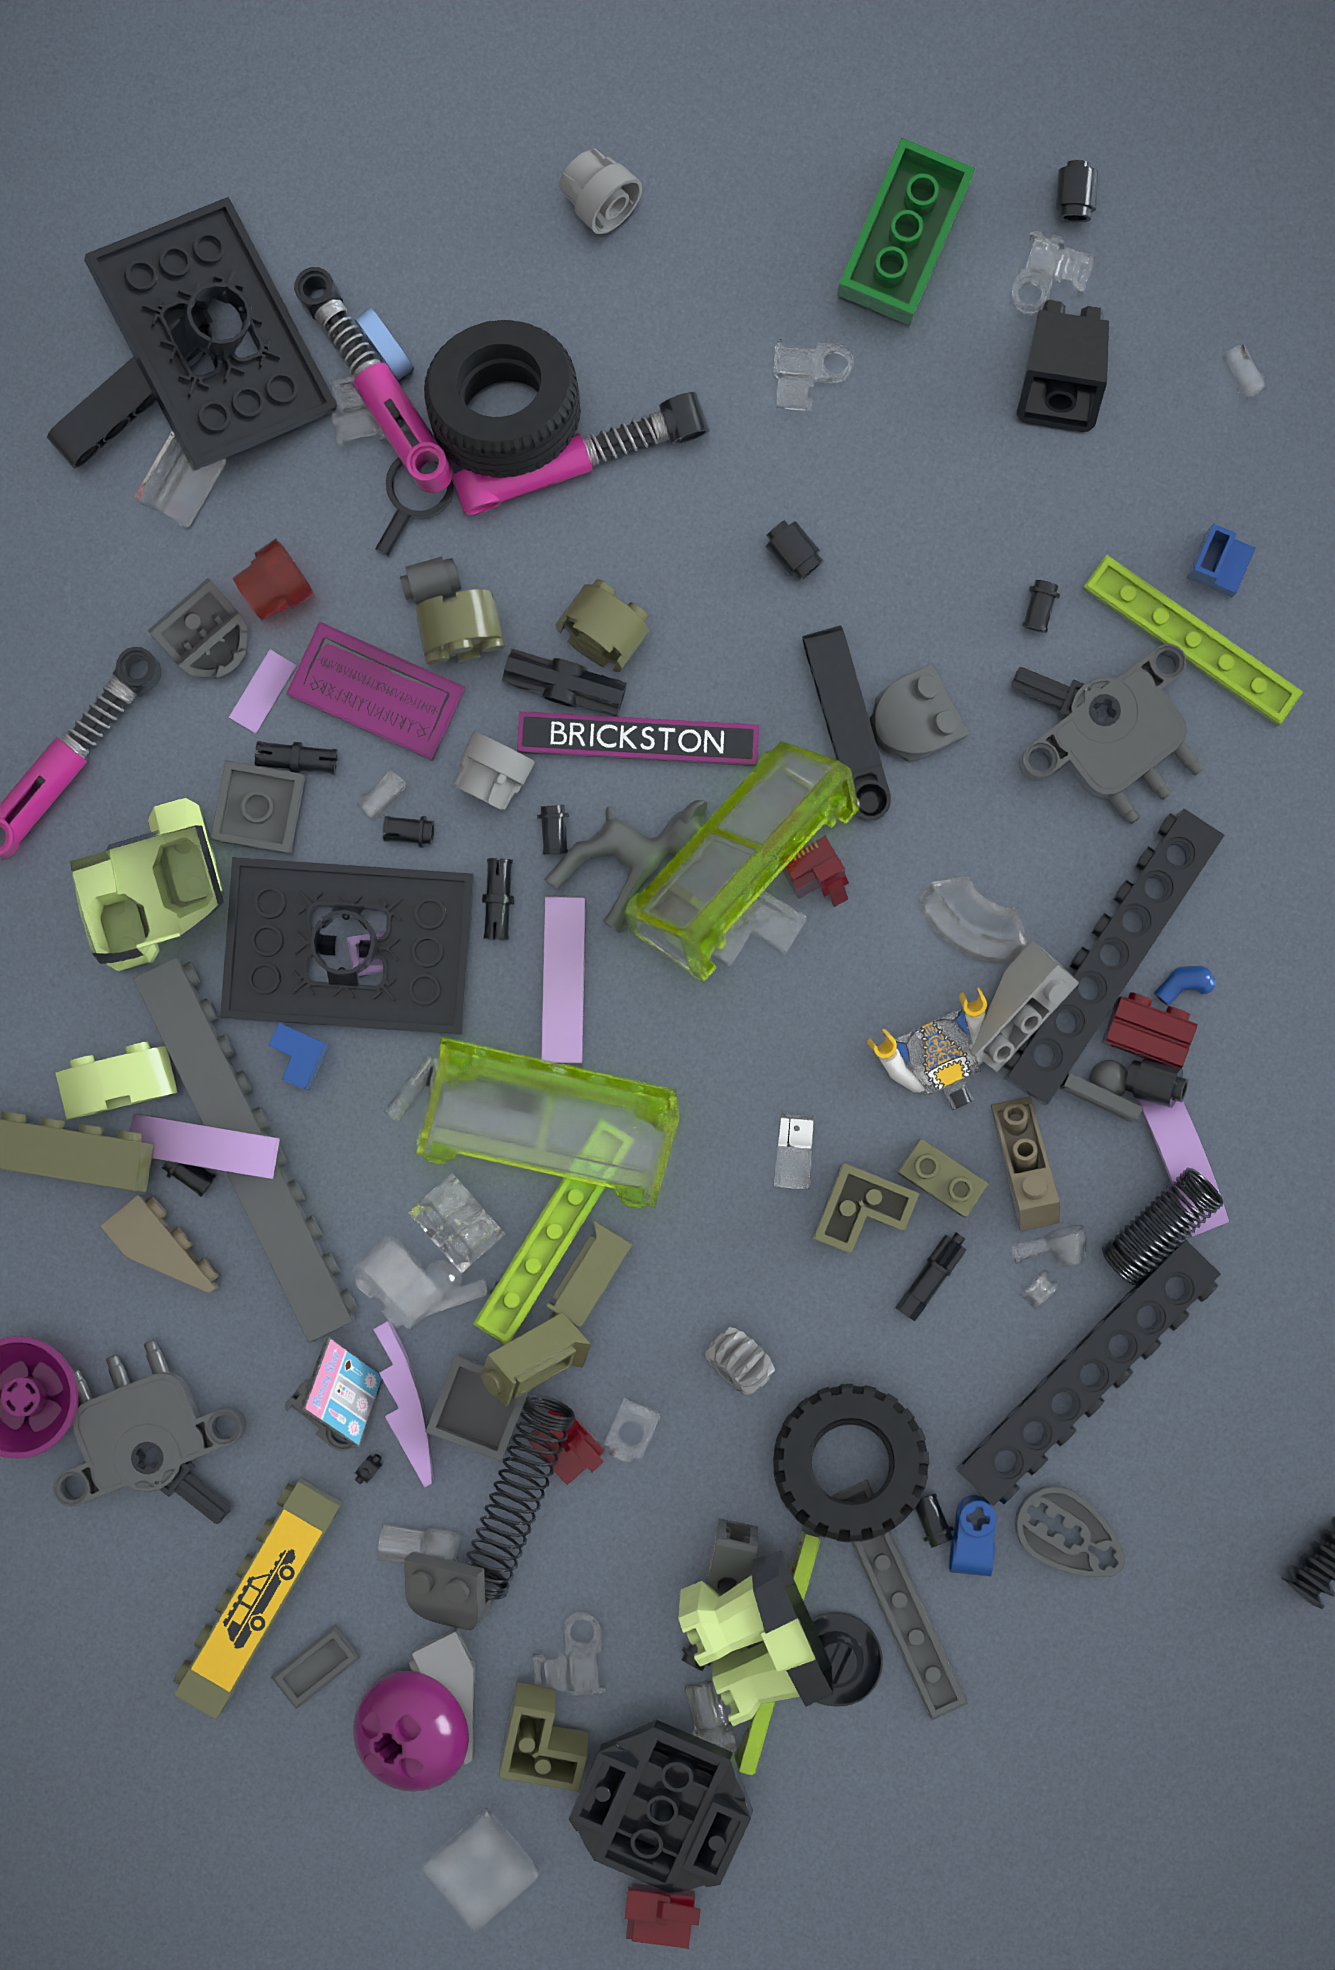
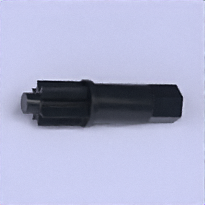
M955 1232L952 1238L947 1235L943 1237L931 1256L927 1258L926 1261L928 1262L898 1303L896 1309L913 1321L917 1320L945 1278L951 1275L952 1270L967 1249L961 1246L965 1241L964 1237Z

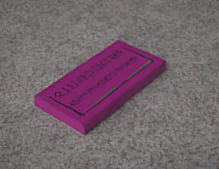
M319 621L286 695L433 761L465 691V687Z

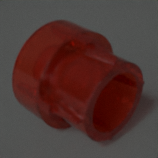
M277 538L254 553L256 559L250 562L251 565L232 577L245 600L262 621L278 610L283 611L289 606L295 609L315 595L310 584Z

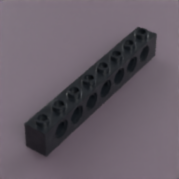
M1186 809L1181 810L1177 816L1170 813L1157 831L1158 834L1163 836L1155 849L1148 846L1135 865L1140 869L1133 883L1127 879L1113 898V900L1119 903L1111 916L1104 913L1091 933L1097 937L1089 950L1082 946L1069 967L1075 970L1072 976L1078 982L1085 977L1096 981L1099 988L1096 998L1093 1000L1083 998L1079 993L1077 985L1030 1036L1031 1038L1023 1050L1018 1049L1003 1066L1008 1070L1004 1077L1006 1081L1043 1105L1049 1104L1225 836ZM1176 844L1184 849L1186 860L1183 865H1174L1168 860L1166 853L1169 845ZM1148 878H1157L1163 883L1164 894L1160 899H1153L1146 894L1144 886ZM1126 911H1134L1141 916L1142 927L1139 932L1134 933L1125 929L1122 919ZM1104 945H1114L1120 951V961L1116 966L1106 965L1102 961L1100 952ZM1061 1011H1069L1075 1016L1077 1025L1072 1033H1064L1058 1029L1056 1018ZM1040 1044L1048 1045L1054 1051L1055 1059L1049 1067L1040 1066L1034 1059V1051Z
M1186 1239L1185 1242H1180V1246L1175 1247V1251L1170 1252L1169 1257H1165L1164 1262H1160L1159 1266H1154V1270L1149 1271V1275L1145 1276V1279L1139 1282V1285H1135L955 1469L992 1506L998 1501L1002 1504L1008 1502L1020 1489L1016 1484L1026 1472L1031 1476L1035 1474L1048 1460L1045 1453L1055 1443L1062 1446L1073 1436L1077 1430L1073 1424L1083 1414L1088 1418L1092 1416L1105 1402L1101 1396L1112 1385L1116 1389L1119 1388L1133 1374L1129 1367L1140 1356L1144 1360L1149 1358L1162 1344L1158 1338L1168 1328L1172 1331L1176 1330L1189 1317L1190 1313L1186 1309L1196 1299L1203 1302L1216 1290L1218 1284L1215 1280L1221 1273ZM1178 1276L1185 1284V1291L1180 1298L1173 1300L1168 1297L1165 1287L1170 1278ZM1150 1305L1157 1313V1320L1153 1326L1142 1328L1137 1321L1138 1311L1142 1307ZM1123 1334L1129 1342V1348L1123 1356L1114 1357L1109 1351V1342L1113 1336ZM1095 1363L1101 1372L1100 1379L1096 1384L1086 1386L1081 1381L1080 1372L1085 1365ZM1067 1392L1072 1398V1407L1065 1414H1056L1052 1409V1400L1058 1393ZM1032 1421L1041 1422L1044 1427V1435L1037 1443H1028L1023 1436L1025 1426ZM1004 1450L1012 1451L1016 1457L1015 1466L1008 1472H1000L995 1467L996 1456Z

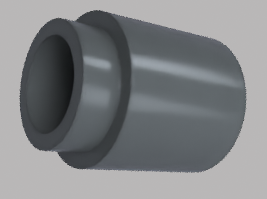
M441 556L406 566L407 575L400 576L406 600L414 598L416 605L433 597L442 595L444 598L453 595L452 591L461 589L453 557L443 560Z

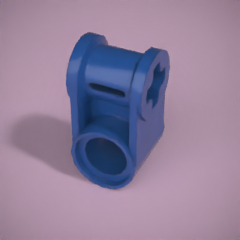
M967 1496L957 1506L954 1536L951 1541L949 1555V1572L989 1577L992 1575L997 1520L993 1507L981 1496ZM975 1507H979L982 1513L986 1515L985 1518L978 1519L977 1525H973L967 1517V1514L975 1512Z

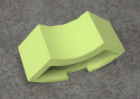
M142 1042L125 1047L126 1054L99 1061H95L93 1055L70 1060L71 1068L56 1072L66 1120L99 1114L178 1093L166 1046L150 1049L149 1042Z

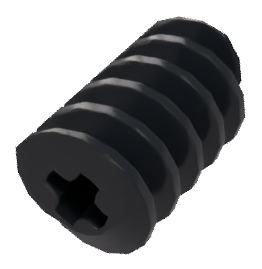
M1333 1516L1331 1522L1335 1527V1517ZM1324 1528L1320 1533L1326 1542L1325 1545L1316 1541L1310 1542V1547L1315 1556L1313 1557L1305 1553L1299 1555L1304 1568L1301 1569L1294 1565L1288 1567L1294 1580L1290 1581L1280 1577L1308 1603L1320 1609L1325 1607L1319 1596L1320 1593L1332 1597L1335 1596V1591L1330 1584L1332 1580L1335 1581V1532Z

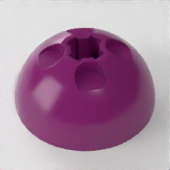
M6 1337L0 1339V1456L11 1459L32 1457L52 1448L64 1437L71 1427L78 1408V1385L70 1364L55 1348L43 1341L30 1337ZM29 1384L34 1389L35 1393H33L32 1390L29 1387H27Z
M399 1671L382 1677L365 1693L358 1705L354 1718V1744L361 1762L372 1776L391 1788L411 1792L435 1788L451 1779L461 1768L465 1760L469 1734L464 1713L452 1693L440 1682L425 1674L413 1671Z

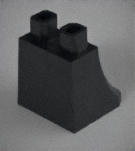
M1047 300L1043 309L1038 311L1016 414L1024 423L1087 432L1096 425L1107 385L1109 321L1104 320L1101 308L1086 306L1081 309L1080 316L1065 314L1066 306L1062 302Z

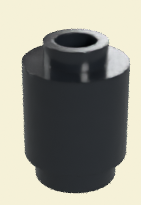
M1072 160L1067 162V166L1058 170L1056 209L1060 211L1059 218L1063 221L1074 223L1088 222L1091 220V213L1096 210L1098 171L1091 168L1090 162Z
M784 520L766 535L770 539V542L765 546L786 573L789 576L794 575L798 581L807 577L824 561L818 554L820 549L796 521L788 525Z
M1144 1059L1142 1062L1133 1060L1125 1081V1091L1133 1093L1134 1098L1172 1108L1176 1101H1183L1188 1087V1079L1183 1078V1069Z

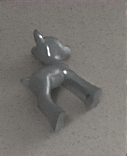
M696 800L690 803L683 811L675 814L659 836L654 838L646 837L624 821L617 819L613 808L608 806L605 811L606 822L599 831L589 840L576 842L544 880L559 890L564 882L587 859L614 856L621 865L629 870V875L623 889L603 922L620 933L641 886L658 869L664 858L669 854H676L682 857L691 868H695L705 862L703 850L708 839V826L703 815L707 808V801Z

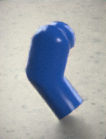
M1178 967L1154 992V995L1165 1005L1169 1006L1183 990H1196L1201 994L1210 993L1214 989L1216 981L1211 971L1206 967Z

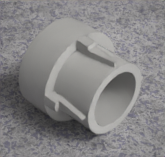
M595 148L578 155L567 166L559 183L561 191L566 194V197L575 206V214L596 234H605L619 226L634 210L642 194V183L622 164L615 162L611 157L606 158Z
M474 731L463 752V757L459 763L462 766L454 784H456L455 787L502 810L507 807L514 793H518L521 786L524 785L535 761Z

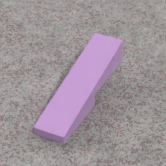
M545 896L541 1062L582 1063L586 897Z

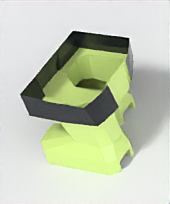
M187 798L153 807L148 819L150 833L109 844L103 852L70 861L78 907L90 950L100 964H107L119 972H124L126 969L140 965L151 964L159 953L157 943L180 936L185 938L223 904L222 895L224 888L202 808Z
M781 1550L753 1559L752 1575L722 1596L703 1581L681 1589L678 1619L682 1631L687 1633L690 1643L692 1645L696 1644L698 1648L694 1658L699 1666L713 1661L712 1680L716 1692L721 1694L724 1704L731 1707V1714L728 1715V1719L733 1726L752 1719L762 1703L800 1697L805 1707L833 1694L832 1665ZM764 1640L763 1643L758 1644L750 1649L746 1647L748 1645Z

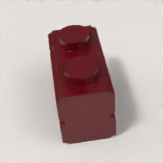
M1133 992L1129 993L1128 998L1118 997L1101 1043L1144 1059L1182 1069L1198 1025L1188 1021L1191 1014L1171 1006L1167 1007L1166 1012L1151 1007L1152 999Z

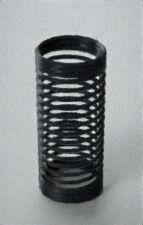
M1186 1167V1170L1180 1173V1177H1176V1182H1171V1187L1166 1186V1192L1161 1191V1196H1156L1155 1201L1150 1202V1206H1145V1211L1141 1210L1140 1216L1135 1215V1221L1130 1220V1225H1125L1124 1230L1119 1231V1235L1115 1234L1114 1240L1110 1239L1102 1247L1103 1256L1119 1276L1132 1285H1139V1282H1142L1145 1276L1149 1275V1271L1154 1270V1266H1159L1160 1262H1164L1165 1257H1169L1170 1252L1175 1251V1247L1180 1246V1242H1185V1237L1189 1238L1191 1233H1195L1196 1228H1200L1201 1223L1206 1222V1218L1211 1217V1213H1216L1220 1207H1223V1199L1215 1187L1202 1174L1193 1168ZM1175 1186H1177L1187 1195V1197L1195 1204L1198 1210L1195 1207H1193L1184 1198V1196L1180 1194V1192L1177 1190ZM1170 1191H1172L1181 1199V1201L1190 1209L1193 1215L1190 1212H1188L1179 1203L1178 1200L1175 1199V1197L1172 1195ZM1165 1196H1167L1174 1202V1204L1185 1214L1188 1220L1185 1217H1183L1174 1208L1173 1205L1169 1203ZM1160 1201H1162L1168 1206V1208L1179 1218L1182 1224L1178 1222L1167 1209L1164 1208ZM1155 1206L1162 1210V1212L1174 1223L1177 1229L1174 1228L1165 1219V1217L1159 1213ZM1149 1210H1151L1153 1213L1157 1215V1217L1169 1228L1172 1234L1169 1233L1160 1224V1222L1153 1217ZM1144 1215L1151 1219V1221L1165 1234L1167 1239L1164 1238L1150 1222H1148ZM1139 1220L1146 1224V1226L1160 1239L1162 1244L1159 1243L1152 1236V1234L1140 1223ZM1134 1224L1155 1244L1157 1249L1135 1228ZM1129 1229L1150 1249L1152 1254L1130 1233ZM1123 1234L1130 1238V1240L1145 1254L1147 1259L1139 1253V1251L1124 1237ZM1118 1238L1140 1259L1142 1264L1119 1242Z

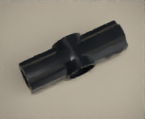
M511 649L502 678V683L542 694V698L568 707L579 705L615 717L618 716L627 686L626 682L589 672L586 667L559 658L549 660L515 649Z

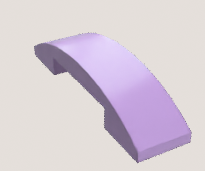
M1135 1098L1137 1104L1144 1107L1141 1112L1145 1124L1149 1126L1170 1181L1176 1182V1177H1180V1173H1183L1186 1167L1193 1168L1202 1174L1220 1194L1210 1164L1184 1102L1176 1101L1174 1106L1169 1108ZM1175 1186L1177 1190L1180 1192V1194L1184 1196V1198L1198 1210V1208L1187 1197V1195L1181 1189ZM1177 1196L1178 1199L1176 1200H1178L1179 1203L1193 1215L1190 1209ZM1224 1203L1223 1207H1220L1216 1213H1211V1217L1206 1218V1222L1201 1223L1200 1228H1196L1195 1233H1191L1190 1236L1193 1237L1228 1223L1229 1219ZM1181 1211L1182 1216L1188 1220L1185 1214Z
M133 1114L130 1132L141 1133V1142L154 1144L152 1158L273 1179L279 1138Z

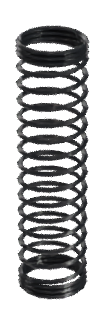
M531 1395L526 1397L523 1405L524 1411L520 1413L526 1422L516 1424V1428L522 1434H515L511 1437L512 1441L518 1446L507 1447V1451L512 1457L504 1458L502 1462L508 1469L498 1471V1475L504 1481L494 1482L493 1485L498 1492L489 1494V1498L494 1504L485 1505L484 1509L489 1515L480 1517V1521L485 1527L476 1529V1534L481 1539L478 1538L471 1541L475 1550L467 1552V1557L472 1562L463 1563L484 1568L485 1582L493 1583L500 1588L495 1589L485 1586V1598L499 1600L507 1596L510 1587L508 1582L514 1577L512 1571L518 1568L517 1559L523 1553L521 1547L527 1544L526 1535L530 1534L532 1530L530 1524L536 1521L534 1512L540 1510L541 1505L539 1501L545 1497L543 1489L549 1486L550 1481L548 1477L554 1474L552 1466L558 1463L559 1458L557 1454L563 1451L561 1442L565 1441L568 1436L565 1430L572 1427L575 1419V1413L570 1407L547 1396ZM535 1406L549 1409L560 1414L563 1417L546 1413ZM524 1414H527V1415L530 1416L532 1419H534V1420H536V1421H538V1422H540V1423H537V1422H535V1421H532L531 1419L527 1418ZM520 1426L537 1429L553 1439L535 1436L526 1432ZM548 1430L563 1431L564 1436L562 1439H558ZM518 1437L531 1440L545 1447L549 1451L531 1448L517 1441L515 1438ZM544 1442L558 1443L559 1449L554 1451ZM511 1449L532 1454L545 1463L522 1458L513 1453ZM540 1454L554 1455L555 1460L550 1463ZM506 1461L524 1464L541 1475L523 1472L512 1467ZM536 1466H549L550 1473L545 1474ZM502 1473L518 1475L535 1486L514 1482L503 1476ZM532 1478H545L546 1483L541 1486ZM497 1484L514 1487L523 1491L531 1498L508 1493L499 1488ZM528 1490H540L541 1496L537 1498ZM493 1496L511 1499L524 1506L527 1510L504 1505L495 1500ZM523 1501L536 1502L537 1506L532 1510ZM488 1508L505 1510L514 1514L523 1522L505 1519L494 1514ZM519 1513H523V1514H529V1513H531V1514H532V1520L527 1521V1520H526L521 1514H519ZM484 1519H492L504 1523L518 1533H509L487 1524ZM515 1525H527L528 1530L523 1533ZM480 1531L496 1533L505 1537L514 1545L495 1542L483 1536ZM511 1537H523V1543L519 1545ZM475 1542L495 1546L510 1557L484 1551L476 1546ZM506 1548H509V1549H516V1548H518V1549H519V1553H518V1555L514 1556V1555H513L508 1549H506ZM471 1554L487 1556L496 1560L505 1568L485 1565L472 1558ZM503 1560H514V1566L510 1568ZM499 1572H510V1577L506 1579Z

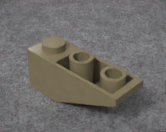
M1031 1096L992 1104V1113L1020 1232L1060 1223V1201Z
M144 1195L135 1196L100 1226L126 1258L207 1293H213L220 1288L215 1281L219 1277L216 1270L205 1258H202L200 1261L197 1260L189 1250L193 1246L191 1240L179 1227L172 1230L163 1219L167 1215L166 1210L153 1196L148 1199Z

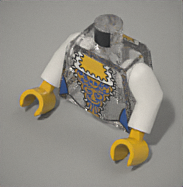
M977 988L978 998L974 1002H967L964 992L960 993L959 1000L963 1009L954 1011L901 1037L894 1039L886 1029H882V1032L885 1034V1041L881 1045L876 1046L869 1038L867 1040L868 1046L879 1057L891 1079L913 1093L924 1092L926 1096L943 1089L952 1110L974 1101L964 1078L979 1072V1065L983 1063L971 1051L986 1017L987 1001L982 990Z

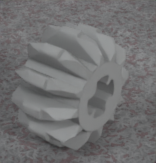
M729 1327L723 1333L717 1335L705 1351L709 1365L716 1370L717 1374L727 1384L729 1383L736 1391H740L744 1395L750 1396L762 1388L775 1371L770 1357L764 1353L763 1348L759 1347L743 1331H738L736 1328Z

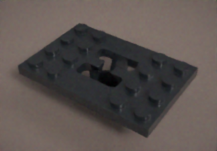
M229 197L85 254L84 261L193 472L335 412L337 404ZM211 298H216L218 301L231 304L240 314L243 325L241 332L233 338L224 340L213 338L209 345L210 337L200 332L198 328L213 322L207 309ZM177 309L185 310L183 318L171 330L164 315ZM248 331L258 352L241 358L235 352ZM197 348L209 354L215 370L204 375H196L191 370L186 359Z
M232 857L220 1018L462 1035L474 875L470 873ZM317 907H334L332 912L321 917L322 921L319 920L312 930V914L314 909ZM365 910H378L386 913V932L382 937H376V933L370 923L362 917ZM338 917H342L344 920H348L350 917L356 918L370 933V940H360L359 957L365 958L363 963L350 970H346L344 967H340L338 970L332 969L320 957V955L335 956L337 936L323 935L320 931ZM312 956L327 971L328 982H314L309 979L308 966L309 959ZM374 958L382 960V982L375 986L360 985L358 973L367 969Z

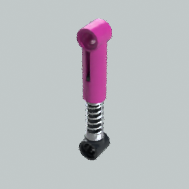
M310 267L303 270L297 276L294 283V291L304 310L314 320H317L323 331L328 333V339L334 341L333 346L336 350H339V356L345 359V365L351 367L350 374L355 379L353 382L354 388L414 482L421 490L428 493H437L444 490L450 484L453 475L451 464L389 366L385 362L381 363L380 360L373 358L375 352L368 350L369 343L362 341L363 334L357 333L358 326L351 324L352 317L346 316L347 309L343 304V298L331 275L320 267ZM326 288L321 297L310 298L311 293L315 289ZM403 420L418 442L414 447L411 446L398 426V423ZM430 461L439 463L434 472L430 474L421 473V469L426 463Z
M688 392L672 397L659 405L660 410L649 414V418L642 416L641 421L638 422L632 419L630 425L626 426L621 423L620 428L615 429L611 427L610 431L606 433L601 430L598 436L590 434L581 437L580 433L576 434L571 438L570 444L566 446L562 453H559L556 459L531 473L506 478L481 476V474H475L465 469L455 473L452 476V481L464 515L471 516L489 511L499 506L503 501L593 471V465L599 464V460L603 459L606 462L607 457L614 456V458H617V454L621 452L627 455L628 450L634 448L635 451H638V447L642 445L648 448V443L655 441L658 444L670 439L672 444H682L707 434L710 430L697 393Z
M131 647L119 655L116 669L112 673L114 676L109 680V683H106L108 687H103L104 693L101 696L96 695L97 701L94 704H89L90 709L87 713L82 712L83 718L80 721L75 720L76 726L74 729H68L69 735L64 733L62 738L56 737L0 803V828L6 834V840L0 847V860L8 859L17 852L20 847V841L87 763L84 756L89 754L88 748L91 745H96L95 740L98 736L103 737L102 731L105 728L110 729L109 723L111 720H117L116 714L119 711L124 712L123 706L126 703L130 704L137 694L140 696L143 692L151 690L158 684L161 678L160 663L148 650L142 647ZM138 660L147 661L148 671L146 675L139 679L131 678L129 674L131 665Z

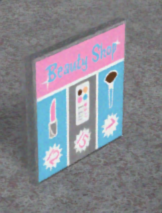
M325 1337L299 1410L354 1448H359L383 1379L379 1371L332 1338Z

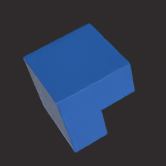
M1213 523L1203 538L1187 578L1233 597L1237 593L1256 547L1234 539L1237 533Z
M278 1023L269 1044L270 1047L291 1056L282 1080L310 1091L330 1045L281 1023Z

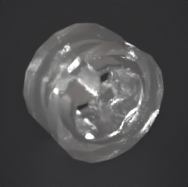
M1047 1270L1042 1271L1020 1294L1023 1298L1028 1297L1032 1300L1031 1306L1034 1309L1045 1302L1060 1285L1057 1280H1049V1272Z

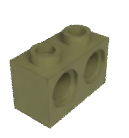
M923 1139L916 1141L896 1171L897 1174L965 1218H967L989 1184Z

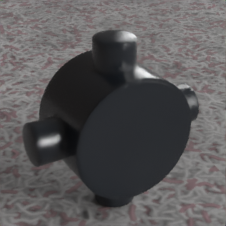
M379 1454L369 1455L356 1470L355 1474L357 1477L355 1480L357 1483L362 1484L363 1481L368 1483L382 1466L380 1463L382 1457Z

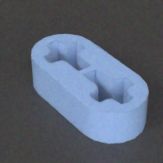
M372 308L354 319L363 335L381 360L389 366L398 381L414 370L403 350Z

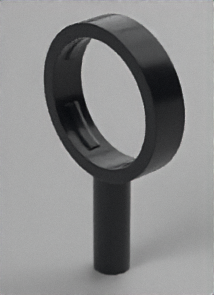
M398 457L390 466L386 476L387 494L392 505L396 508V512L375 550L389 557L410 518L418 520L429 519L443 512L451 502L454 494L452 480L447 486L443 499L433 508L424 511L408 509L399 502L394 493V477L400 467L404 465Z

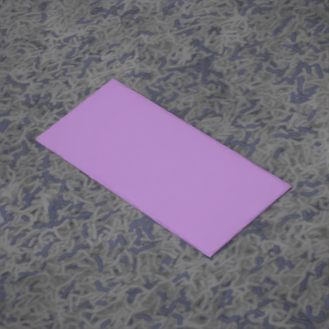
M269 650L229 718L257 733L297 665Z

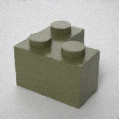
M842 1163L812 1238L852 1254L866 1217L905 1231L920 1193Z
M516 1682L500 1754L499 1778L575 1792L580 1791L588 1757V1732L553 1726L556 1709V1689Z

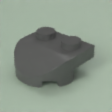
M209 578L148 630L177 665L186 673L195 677H222L233 671L246 654L248 630L245 621Z
M933 663L896 680L875 698L873 714L870 716L874 738L885 752H894L899 756L907 758L906 761L924 759L931 753L969 735Z
M411 1552L404 1559L406 1600L410 1608L420 1617L462 1630H473L489 1613L493 1600L485 1598L484 1568L416 1552Z

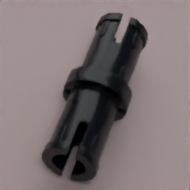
M257 741L256 750L260 754L255 753V766L288 768L290 772L300 773V770L331 773L334 775L336 773L337 765H335V762L338 761V749L304 747L302 742H293V745Z
M488 858L487 893L482 895V903L486 904L483 939L509 940V906L514 904V896L510 895L513 860L500 858L499 874V860L497 858Z

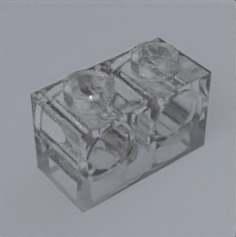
M453 1173L425 1195L408 1212L461 1274L505 1235L503 1230Z

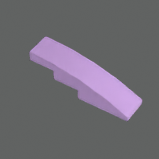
M391 1320L373 1329L393 1364L379 1372L398 1406L396 1410L387 1414L385 1418L423 1486L427 1487L434 1482L431 1436L425 1432L428 1422L424 1402L410 1359Z

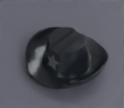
M828 1613L813 1619L812 1622L832 1665L833 1694L817 1701V1703L827 1706H848L863 1700L876 1687L883 1667L882 1650L874 1632L862 1620L845 1613Z

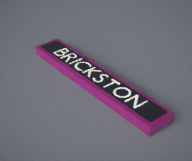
M519 711L517 752L757 766L759 725Z

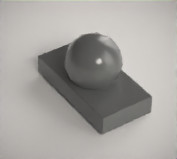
M1104 1060L1096 1064L1091 1071L1090 1082L1068 1073L1060 1085L1061 1090L1129 1122L1138 1120L1144 1108L1120 1097L1125 1093V1081L1128 1072L1118 1061Z

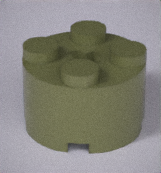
M596 579L592 585H583L555 626L560 634L564 628L571 634L567 642L582 655L602 667H605L608 662L615 664L613 671L620 672L649 633V629L645 624L649 616L638 605L629 602L628 605L614 596L616 592L610 585L600 579Z
M490 590L455 592L456 597L443 600L441 595L416 605V617L426 664L443 663L448 661L449 657H457L458 663L472 662L481 658L480 651L492 652L505 647L496 602Z

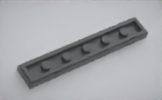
M866 1479L831 1495V1497L845 1502H857L871 1497L874 1493ZM891 1531L872 1540L852 1541V1546L931 1721L967 1705V1699Z

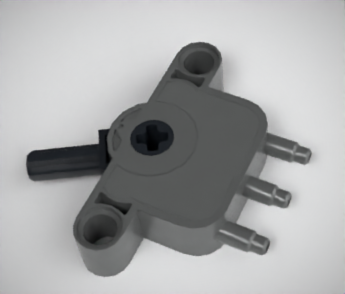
M1163 644L1117 679L1110 677L1095 678L1085 684L1073 679L1070 686L1024 667H1019L1011 687L1014 690L1060 708L1057 716L1064 718L1031 743L1022 753L1019 760L1022 774L1029 780L1043 781L1066 765L1091 796L1099 799H1109L1121 816L1125 817L1130 824L1137 821L1140 815L1136 812L1135 806L1123 790L1142 777L1161 799L1164 800L1171 795L1167 782L1155 768L1157 764L1174 752L1184 767L1188 768L1196 776L1203 770V766L1184 741L1187 733L1186 722L1182 714L1163 691L1185 670L1186 656L1183 650L1173 644ZM1160 655L1171 657L1175 663L1174 673L1165 674L1158 670L1156 666L1157 657ZM1101 704L1108 706L1107 714L1112 716L1107 717L1103 722L1097 720L1098 712L1093 710L1098 709ZM1037 751L1044 753L1049 759L1048 769L1045 771L1034 770L1029 763L1031 753Z
M154 1339L144 1343L147 1353L146 1357L153 1375L130 1383L124 1365L121 1364L118 1355L108 1357L106 1362L115 1390L92 1398L81 1371H73L78 1385L79 1407L72 1425L85 1463L62 1472L55 1479L53 1491L58 1502L65 1506H78L125 1486H130L132 1489L144 1492L160 1490L168 1497L176 1492L214 1524H219L229 1513L231 1506L190 1473L195 1466L189 1461L239 1440L246 1429V1421L243 1414L236 1408L225 1407L201 1416L186 1380L179 1374L169 1371L163 1353L158 1348L157 1342ZM219 1416H229L234 1420L236 1430L232 1437H223L217 1432L216 1421ZM155 1448L158 1451L155 1454L158 1464L153 1462L148 1466L145 1465L143 1461L146 1455L142 1450L147 1451ZM69 1476H76L83 1482L84 1491L81 1497H73L66 1491L65 1483Z

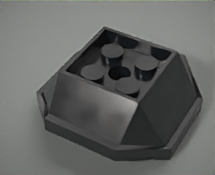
M656 1719L601 1744L573 1806L569 1821L575 1831L579 1832L585 1847L594 1861L663 1891L674 1893L703 1885L705 1887L721 1885L751 1820L753 1808L733 1752ZM657 1800H666L671 1805H662Z

